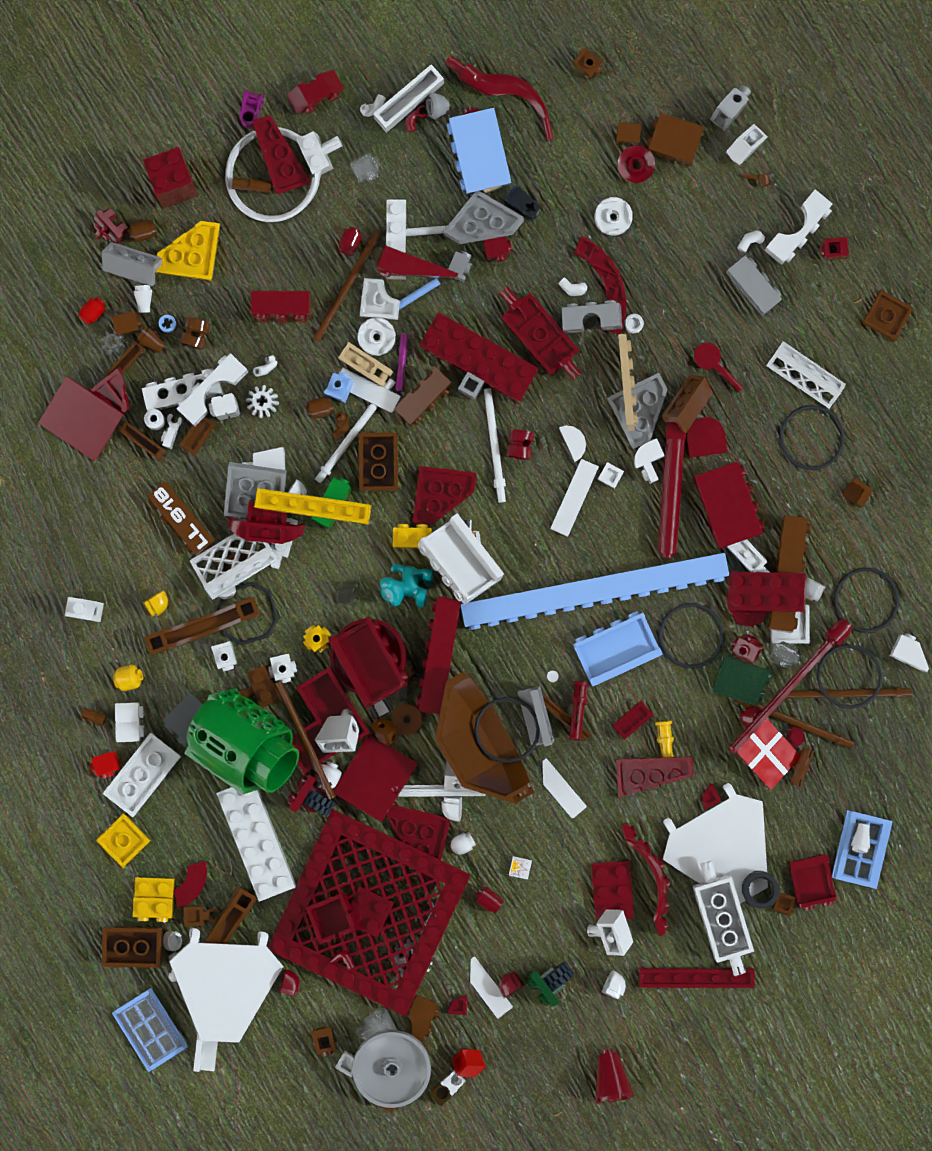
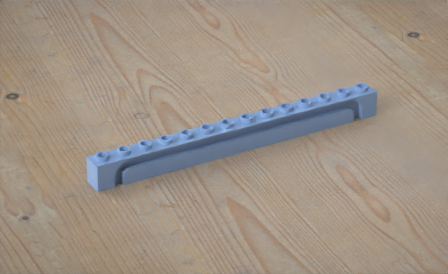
M725 553L469 602L465 605L461 604L465 627H469V630L481 628L480 624L488 623V627L499 625L501 620H507V623L518 621V617L521 616L531 619L537 617V613L542 612L546 616L556 614L558 609H563L564 612L575 610L574 606L582 605V608L594 606V602L601 601V605L612 603L614 598H620V601L631 599V595L638 594L639 597L649 596L650 591L655 590L659 594L669 592L668 588L676 587V590L688 588L687 584L695 583V586L707 584V580L714 579V583L725 581V577L729 576Z

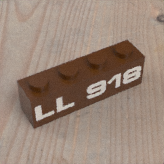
M164 481L147 495L150 499L148 501L149 505L154 510L158 509L162 513L160 518L166 525H172L174 528L173 534L179 540L182 538L187 543L184 547L191 555L195 553L198 556L215 542L167 482Z

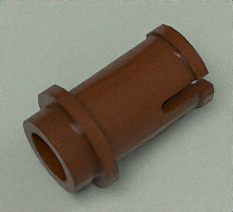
M84 707L81 714V719L95 723L96 726H103L107 715H104V712L99 713Z

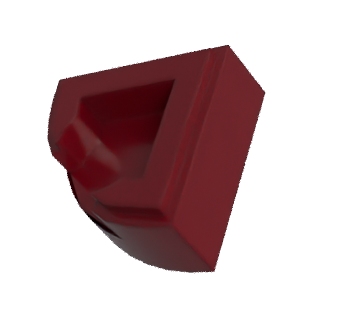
M713 784L709 785L703 793L702 805L704 810L721 801Z
M462 995L454 999L449 1005L447 1014L467 1015L468 995Z

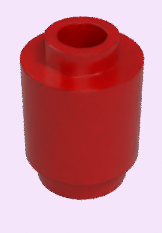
M91 297L82 306L78 316L90 325L106 310L103 307L105 303L99 297L95 299Z

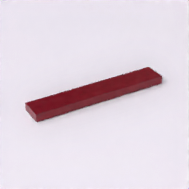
M638 968V987L755 988V969L744 968L745 973L741 974L739 972V975L734 976L732 968Z

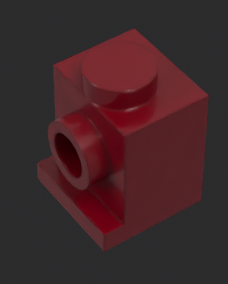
M847 237L824 239L823 245L819 246L820 256H824V261L847 259L849 257ZM834 247L836 253H831L830 248Z

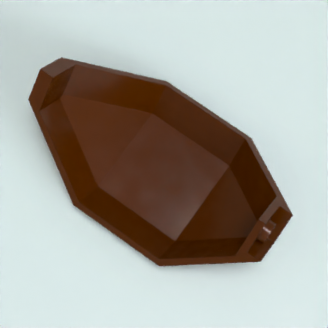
M463 671L446 681L435 740L463 788L517 804L519 801L535 793L522 760L512 763L497 762L486 756L477 745L474 734L475 721L481 709L489 701L467 671ZM490 706L479 720L478 734L481 744L487 752L497 758L512 759L520 757L494 708Z

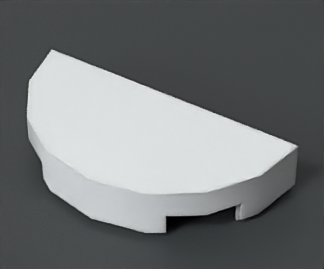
M572 426L559 427L574 462L578 461L586 448L584 435L580 430Z

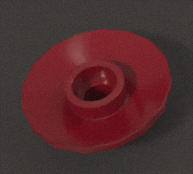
M640 145L630 146L619 155L617 162L618 171L626 181L642 183L653 174L655 158L646 147ZM639 162L640 167L634 168L633 163Z

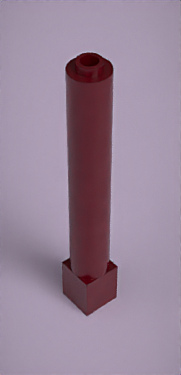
M667 421L657 553L661 554V558H673V555H677L684 443L686 439V433H682L677 423Z

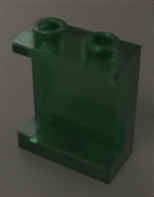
M726 651L713 683V692L757 706L758 701L762 702L765 694L763 690L764 685L769 684L772 676L769 673V667L765 666L763 668L734 658L731 655L732 653Z

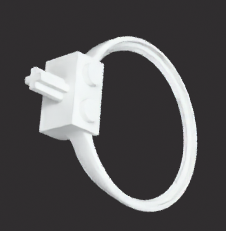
M278 127L283 136L298 142L312 174H315V177H312L308 194L296 208L285 214L268 216L249 209L240 200L235 189H232L235 160L242 148L257 138L255 131L248 133L234 146L226 163L225 181L229 196L244 214L259 221L279 222L297 215L314 198L321 175L334 169L327 154L342 147L338 136L322 144L318 134L314 131L305 136H300L293 131Z

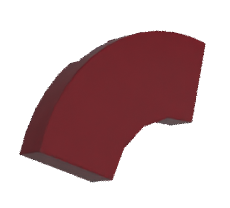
M206 861L187 866L185 881L180 887L173 890L178 908L188 905L201 893L207 879Z

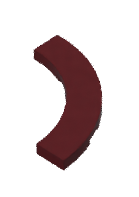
M581 235L574 254L585 260L597 272L604 285L607 301L614 300L620 304L623 329L626 318V292L622 277L612 259L597 244ZM614 329L607 331L619 335L621 334L622 329Z

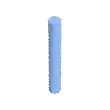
M435 278L401 299L399 310L439 286L440 282L438 279Z

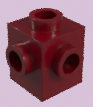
M742 635L734 640L731 647L733 648L731 655L735 656V659L741 663L747 662L752 665L757 661L764 644L756 641L757 638L752 635Z

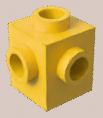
M312 625L305 630L306 635L303 636L305 638L303 643L309 651L313 649L314 652L319 651L322 653L330 647L328 639L331 634L325 626L321 628L319 625L317 627ZM315 635L320 636L319 642L313 641Z

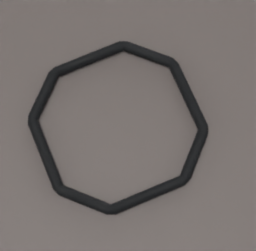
M254 582L236 586V590L254 586L267 593L275 619L267 634L245 641H240L227 634L225 629L222 630L225 637L240 645L268 638L278 621V614L271 592ZM220 598L216 605V611L219 610L224 599Z

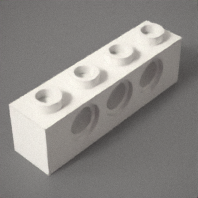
M210 369L202 370V374L195 376L194 373L185 374L182 379L178 380L176 378H168L164 380L165 383L158 385L157 382L146 384V387L142 388L147 411L179 406L178 402L184 396L188 397L192 393L191 389L196 383L206 379L204 376ZM221 383L216 384L208 391L206 399L223 395ZM180 385L187 386L185 394H178L177 389ZM164 389L168 390L167 398L160 399L159 392Z

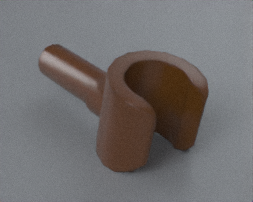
M743 173L744 178L758 180L759 186H769V178L766 174L752 175Z

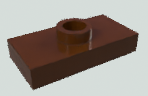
M204 417L196 426H191L179 446L196 456L213 431L216 423Z

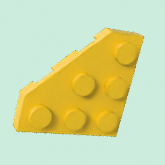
M200 221L165 249L163 248L159 251L157 257L162 258V265L155 273L212 281L220 223Z

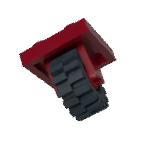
M308 772L305 776H300L297 781L298 788L296 792L292 791L287 799L289 809L295 813L302 806L313 813L318 811L325 816L329 815L335 802L331 799L328 800L325 796L326 793L313 785L316 779Z

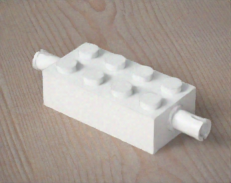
M707 861L709 869H707L705 862L700 864L705 881L693 885V890L714 960L717 963L730 960L733 975L737 976L739 972L741 974L745 973L740 956L754 952L732 877L730 875L716 877L713 862Z

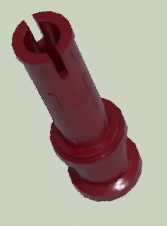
M574 681V694L571 698L573 711L569 739L581 741L584 707L588 703L587 690L590 687V683Z

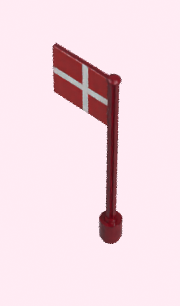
M843 618L837 620L825 633L826 641L731 745H728L729 751L733 754L737 753L769 790L798 761L800 755L767 717L832 646L836 645L839 647L851 634L853 627Z

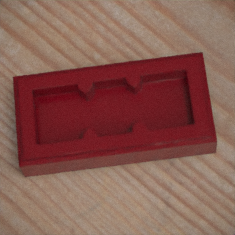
M640 700L612 726L625 740L651 718L653 714Z

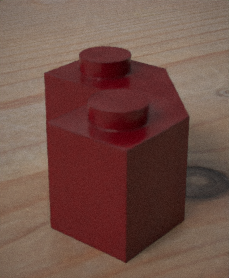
M335 70L322 72L315 76L316 79L307 84L303 82L297 85L287 94L297 115L302 113L308 115L316 110L315 107L319 103L327 100L333 102L340 97L339 94L345 89Z

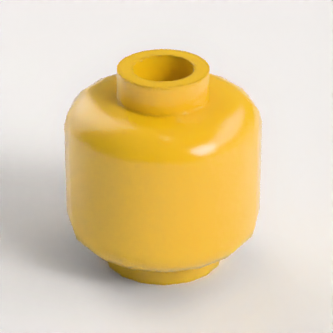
M132 664L117 668L115 674H113L115 687L124 692L139 688L141 680H143L142 671Z

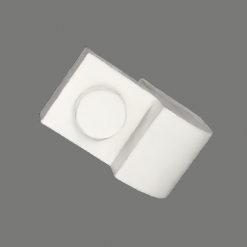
M657 438L643 444L634 457L635 470L643 467L644 470L641 471L642 476L650 484L658 481L651 463L664 457Z

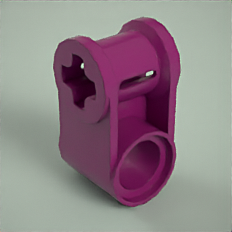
M245 90L239 114L244 128H253L252 121L246 122L243 120L246 115H252L254 117L253 120L259 118L264 102V94L258 95Z

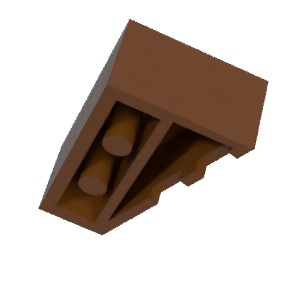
M436 366L394 408V411L410 427L413 424L418 425L424 418L422 415L427 410L431 412L437 406L436 401L440 397L444 399L451 392L449 389L451 382Z

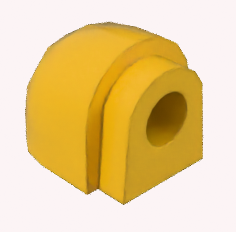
M162 590L145 600L143 604L152 617L154 615L159 616L166 610L168 598L165 591Z

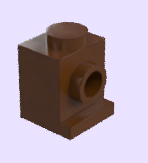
M584 47L574 60L573 67L591 80L593 76L597 77L602 71L603 61ZM590 60L593 62V65L588 66L586 61Z
M329 1025L312 1030L317 1054L322 1053V1056L333 1054V1050H336L337 1047L332 1026ZM325 1037L328 1039L329 1042L327 1044H323L321 1042V1039Z

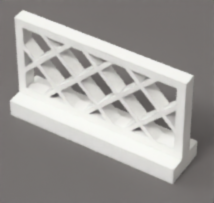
M234 533L191 559L190 563L200 578L206 592L213 600L278 560L269 543L247 541L253 543L250 550H244L242 548L245 539ZM240 540L238 548L230 547L233 541ZM257 543L266 546V548L259 552L255 551ZM224 550L222 558H215V552ZM228 551L236 552L234 560L226 559ZM240 553L249 554L248 558L243 562L238 561ZM202 560H208L205 568H199L196 564ZM212 561L220 562L218 570L210 569ZM224 563L232 564L230 570L222 571ZM208 573L216 574L212 581L206 582Z

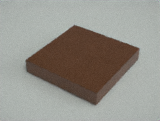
M880 290L861 324L895 342L914 308Z

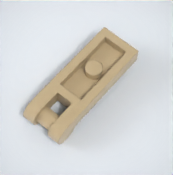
M349 342L338 357L339 360L381 387L385 386L386 379L393 373L391 369ZM377 369L382 371L379 377L374 375Z

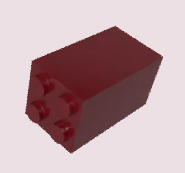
M179 146L143 159L155 196L163 209L199 196Z

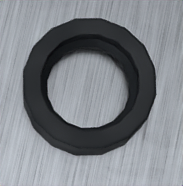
M755 871L744 879L742 894L751 906L767 908L778 899L779 884L770 873ZM755 879H766L772 886L771 895L764 901H757L750 895L749 887Z

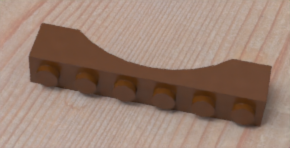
M251 597L192 621L145 636L144 638L150 655L154 656L259 617L261 613L255 598Z
M237 885L204 943L227 944L236 928L249 913L257 899L256 895Z
M417 994L409 1015L412 1022V1036L422 1043L425 1036L429 1037L432 1026H430L432 1018L436 1020L440 1008H437L438 1002ZM378 1106L393 1113L394 1108Z

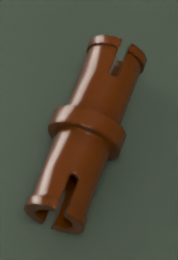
M233 177L232 189L248 190L249 193H253V191L270 193L271 181L254 180L251 177L250 179Z
M802 747L798 763L794 765L796 768L790 781L791 784L802 787L806 772H809L810 769L808 766L814 753L813 750Z

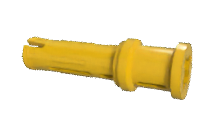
M672 720L655 722L658 729L657 742L660 743L661 757H673L672 742L674 737L671 734Z

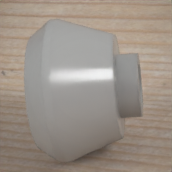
M431 93L426 99L428 115L433 119L445 115L449 110V101L442 95Z

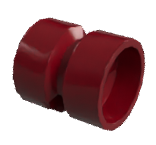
M511 429L509 436L511 444L508 445L506 456L530 460L532 453L530 445L533 444L535 433Z

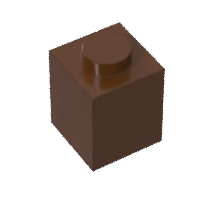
M135 311L112 316L115 332L118 337L141 332L142 320Z

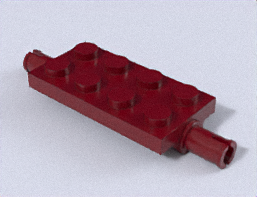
M508 286L505 287L504 291L502 290L499 295L510 307L501 319L550 376L559 368H563L574 381L582 372L571 360L580 350L531 293L522 299H518Z

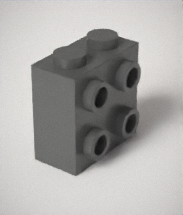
M191 692L163 719L166 722L164 726L171 733L175 732L179 736V742L185 747L188 745L186 737L189 725L199 708L203 705Z

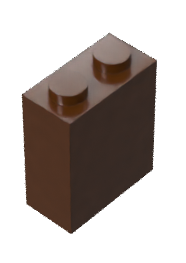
M660 113L659 118L655 117L652 128L655 129L653 136L649 135L646 146L649 147L648 150L653 155L691 167L704 127Z

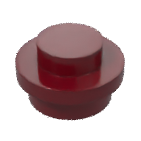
M791 728L786 733V740L791 746L798 747L804 743L805 734L800 728Z

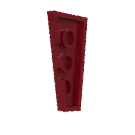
M271 115L252 120L275 194L311 183L310 178L297 160Z
M693 756L616 759L618 798L694 776Z

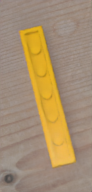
M257 488L254 505L255 508L367 525L369 524L371 505L260 488Z

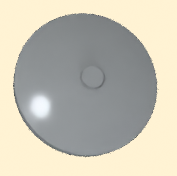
M386 1030L373 1034L360 1045L354 1057L353 1078L357 1089L368 1101L381 1107L396 1108L410 1104L424 1092L430 1080L431 1064L427 1050L417 1038L403 1031Z

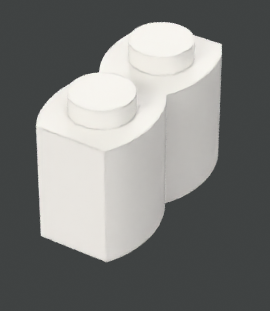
M139 702L115 703L116 742L141 741V737H144V725L140 726V718H143L144 711L143 706H140Z

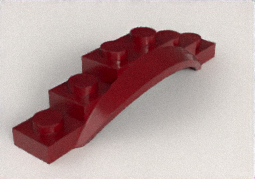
M629 823L622 824L621 828L626 843L642 854L654 874L658 892V905L656 913L652 918L658 935L667 934L665 929L668 928L665 917L661 918V915L668 913L666 908H669V903L665 893L669 892L667 887H670L667 875L663 876L661 871L664 868L661 857L657 858L655 854L651 855L647 841L643 842L642 838L634 840V837H637L634 826H630Z

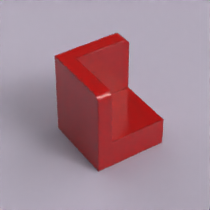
M461 1049L451 1060L456 1075L461 1077H476L486 1067L479 1050Z

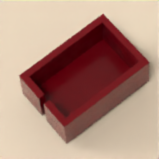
M251 291V315L260 323H267L269 319H276V322L286 323L288 319H295L297 323H305L307 320H311L310 292Z

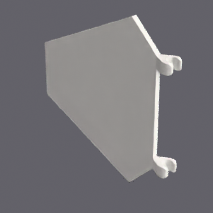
M727 783L723 786V789L729 799L677 829L670 818L663 821L669 831L663 860L698 883L705 881L700 864L705 862L707 869H709L707 861H712L716 877L726 875L732 877L739 903L741 904L746 901L742 894L744 879L755 871L767 872L763 801L737 795L732 785ZM763 878L755 879L749 887L751 897L768 888V880Z
M192 928L189 933L190 942L170 959L169 963L201 1041L240 1042L282 970L283 965L266 947L268 941V934L266 932H258V945L198 943L200 931Z

